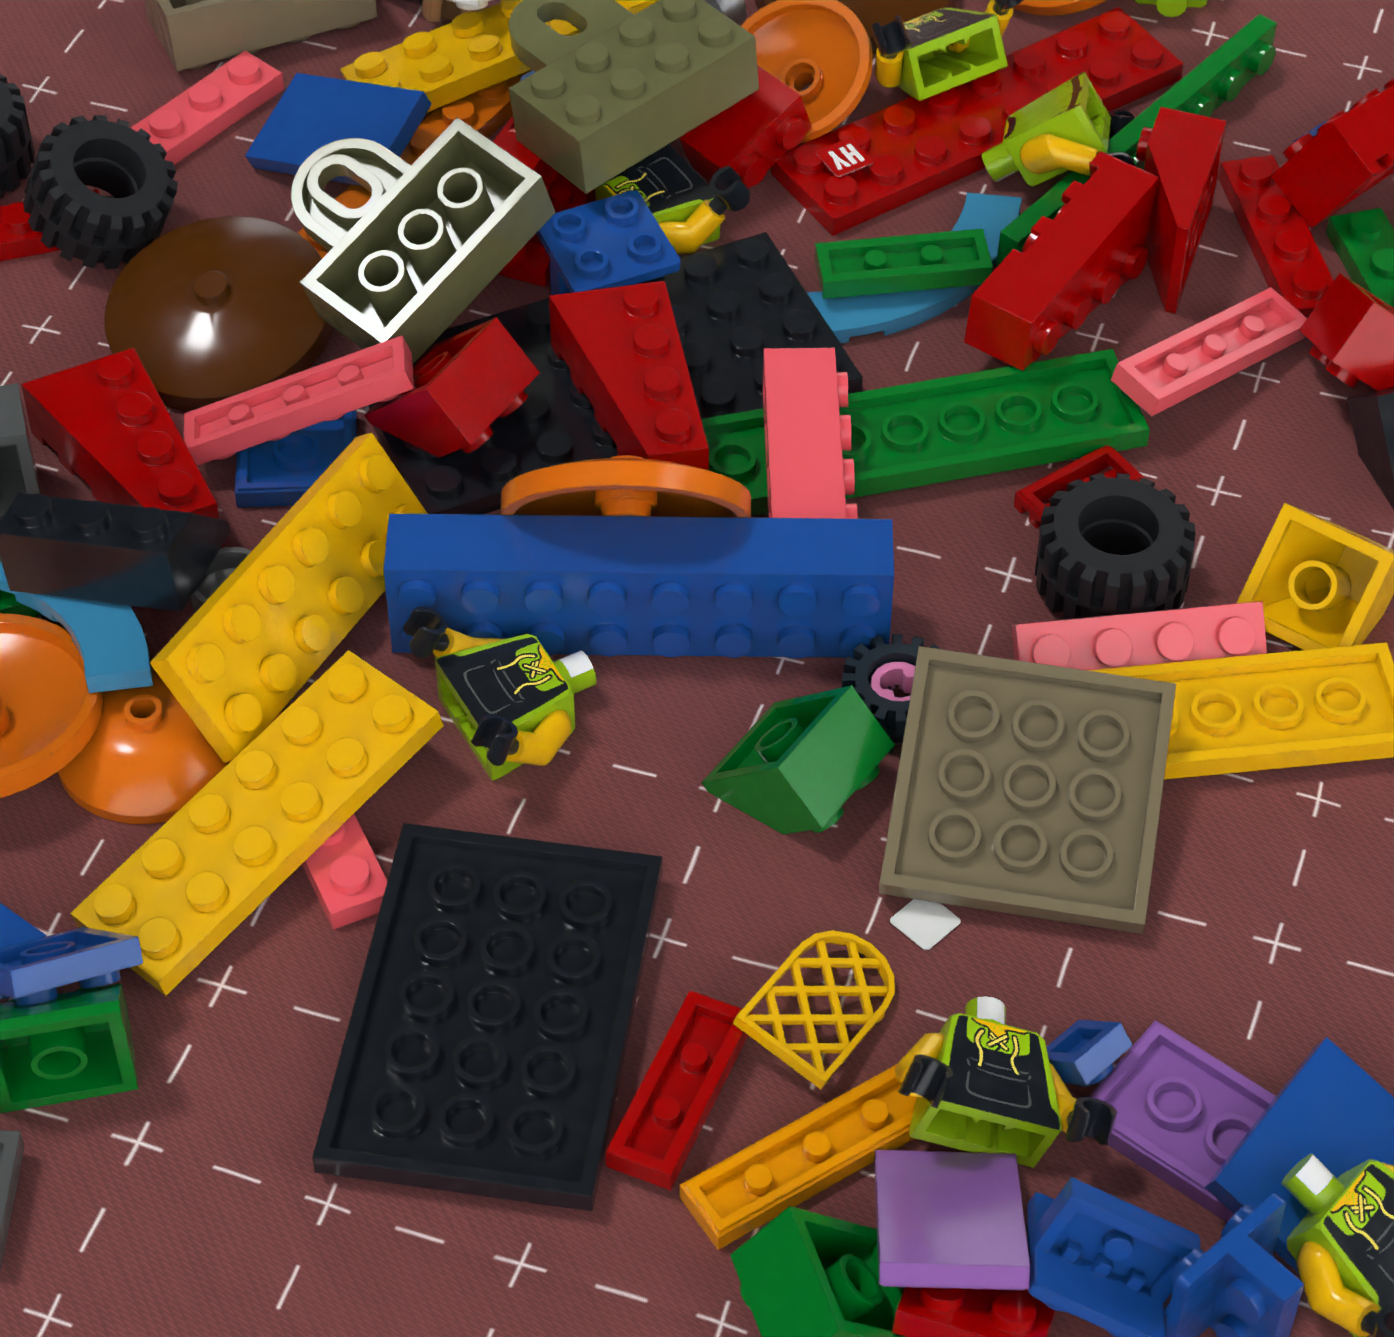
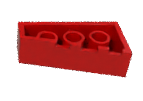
M1394 78L1383 86L1384 91L1379 92L1375 88L1356 102L1349 111L1345 113L1342 110L1317 129L1318 133L1314 137L1308 132L1283 151V155L1288 161L1271 177L1311 229L1394 173Z
M1100 151L1089 163V171H1091L1089 180L1085 184L1074 180L1062 193L1061 202L1065 204L1061 207L1056 217L1052 220L1042 216L1031 228V233L1023 246L1022 252L1013 249L973 293L964 343L1022 371L1040 355H1048L1061 337L1071 329H1078L1084 323L1089 313L1100 304H1107L1113 298L1117 289L1129 279L1135 280L1143 271L1148 259V249L1144 248L1159 177Z
M665 281L549 295L551 347L559 360H565L570 369L571 380L579 393H585L594 408L595 419L603 432H609L617 445V455H631L644 459L668 461L709 471V447Z
M134 348L21 384L32 434L42 445L48 443L58 453L59 462L72 475L77 473L91 487L92 495L97 501L189 512L219 519L217 502Z

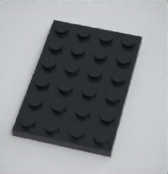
M403 823L312 1159L315 1173L593 1211L663 873L662 856Z

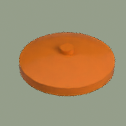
M621 455L611 458L569 462L519 475L506 483L502 488L501 515L751 518V494L741 483L715 472L668 461Z
M0 613V798L28 789L49 778L70 763L83 750L95 733L101 719L104 697L103 692L89 693L85 679L84 661L72 642L71 634L66 629L43 619Z

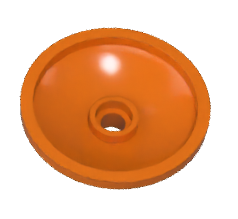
M777 0L755 12L741 25L742 28L755 36L757 65L801 95L812 128L805 134L800 144L819 138L837 127L859 104L867 89L872 73V45L868 33L858 17L844 4L836 0ZM812 83L809 88L801 91L806 84Z
M152 668L154 686L103 692V711L95 733L83 750L70 763L57 772L63 788L77 804L107 820L127 824L167 822L231 762L223 763L154 668Z

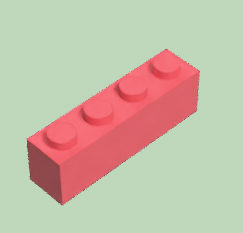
M835 348L763 349L762 394L769 518L858 519L857 503L846 504L845 495H854L855 471L854 459H843L842 451H851V416L839 414V408L848 407L847 372L836 371Z

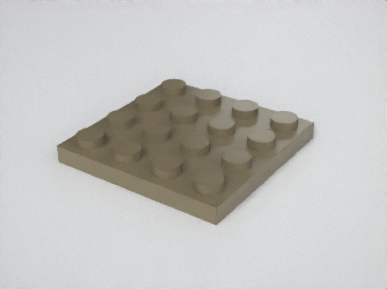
M919 646L879 883V894L1143 934L1176 683Z

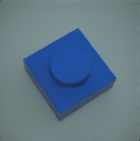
M1078 1019L1046 1048L1049 1063L1053 1064L1063 1082L1085 1087L1106 1078L1113 1070L1112 1063L1132 1047L1133 1044L1121 1022Z

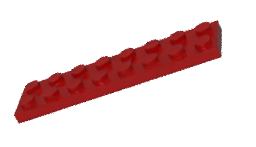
M1116 7L1006 55L1007 67L921 101L913 97L907 98L819 138L790 149L775 161V164L771 167V175L832 236H835L986 168L983 163L982 153L1003 142L1006 121L1011 114L1084 71L1109 112L1180 81L1184 63L1120 7ZM852 138L870 156L873 163L838 177L816 155V151Z

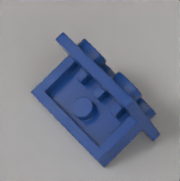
M636 190L554 213L536 233L550 257L551 295L634 285L680 270L678 254L642 196Z
M1073 1177L1069 1179L1056 1199L1035 1192L1027 1203L1028 1254L1030 1262L1028 1291L1031 1296L1041 1300L1053 1310L1068 1312L1104 1328L1114 1337H1166L1163 1304L1173 1292L1174 1284L1171 1283L1170 1279L1175 1268L1191 1251L1196 1248L1201 1249L1200 1235Z
M1276 1193L1270 1195L1256 1209L1251 1205L1243 1206L1227 1222L1221 1232V1239L1206 1252L1200 1248L1194 1249L1178 1264L1170 1279L1171 1283L1174 1284L1171 1301L1164 1310L1166 1337H1198L1208 1327L1215 1331L1217 1337H1290L1304 1283L1273 1257L1286 1207V1202Z

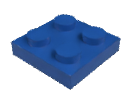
M80 927L1 948L0 999L15 998V1003L18 1006L34 1005L57 998L56 987L79 981L80 988H93L115 983L121 979L119 970L143 964L139 937Z

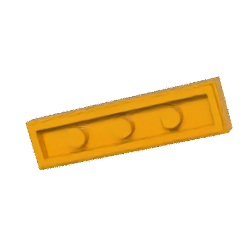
M897 1064L679 1185V1198L717 1250L774 1219L789 1206H797L875 1161V1150H896L915 1139L909 1137V1128L916 1097L912 1095L905 1096L898 1092L901 1085L896 1079L895 1074Z

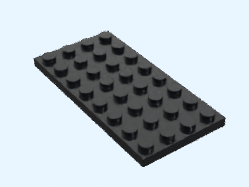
M767 232L681 257L680 270L678 272L639 283L665 281L701 419L763 408V349L835 348L836 371L847 372L848 394L862 392V375ZM549 298L447 328L419 357L420 359L433 345L497 317L538 369L540 374L524 389L528 395L526 401L509 415L503 418L498 416L493 421L490 427L494 433L482 446L468 454L459 449L438 458L373 426L388 457L428 514L483 515L501 509L502 488L506 483L519 475L569 462L618 456L617 445L609 432H603L595 419L593 406L585 393L580 394L571 380L570 369L565 360H559L551 347ZM375 403L363 407L365 413H366Z

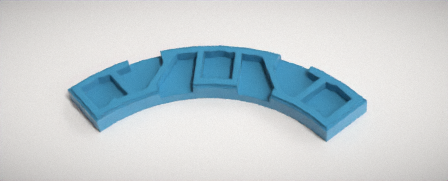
M967 192L964 208L951 231L983 228L994 267L997 261L1000 231L1021 214L1022 197ZM981 285L823 299L821 292H807V294L839 342L848 343L849 337L867 335L882 331L885 336L919 325L962 302Z
M0 560V590L15 594L17 602L38 611L52 621H59L71 634L72 642L84 661L85 679L89 693L154 686L148 646L141 624L130 605L10 591Z

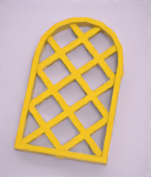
M835 930L815 933L791 951L790 956L739 1012L733 1024L821 1090L876 1023L884 1018L885 1012L895 994L894 974L887 959L870 942L854 934ZM826 944L847 946L849 958H829ZM816 946L818 958H800L802 954ZM859 953L863 954L866 958H860ZM800 968H821L825 986H804ZM831 968H852L856 986H836ZM862 968H877L884 986H867ZM790 969L794 986H775ZM775 996H797L801 1014H779ZM807 996H828L832 1014H811ZM838 996H859L863 1014H842ZM869 996H884L881 1006L874 1013ZM765 997L769 1014H750ZM758 1025H772L774 1037ZM782 1025H803L807 1043H786ZM814 1025H835L839 1043H818ZM845 1025H864L849 1042ZM797 1054H810L813 1066ZM821 1054H840L825 1071Z

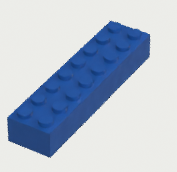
M389 514L384 579L392 653H412L409 643L414 636L407 635L403 631V626L415 608L428 607L438 612L444 618L447 628L470 637L508 639L523 634L536 636L549 656L555 654L571 655L583 651L586 655L725 656L729 658L788 657L794 659L804 657L847 658L849 656L854 658V649L861 643L870 650L871 638L881 636L885 644L890 643L894 586L892 519Z

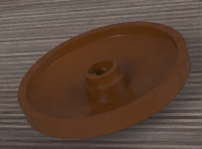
M244 216L216 217L176 228L157 238L136 254L114 282L109 293L104 316L105 333L112 354L134 348L164 405L184 411H192L307 370L321 355L333 329L331 325L317 315L300 283L322 258L315 248L298 233L283 225L265 219Z

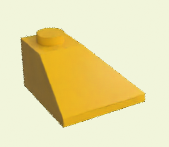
M1284 503L1237 603L1263 601L1265 631L1302 650L1361 645L1384 615L1394 595V550L1347 528Z

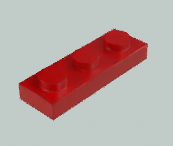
M689 990L606 1150V1167L671 1191L748 1037L745 1032L733 1024L734 1019L742 1008Z

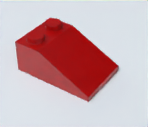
M1160 107L1153 128L1143 127L1136 160L1145 162L1144 171L1159 177L1144 248L1148 249L1147 261L1164 311L1176 314L1213 207L1227 121Z

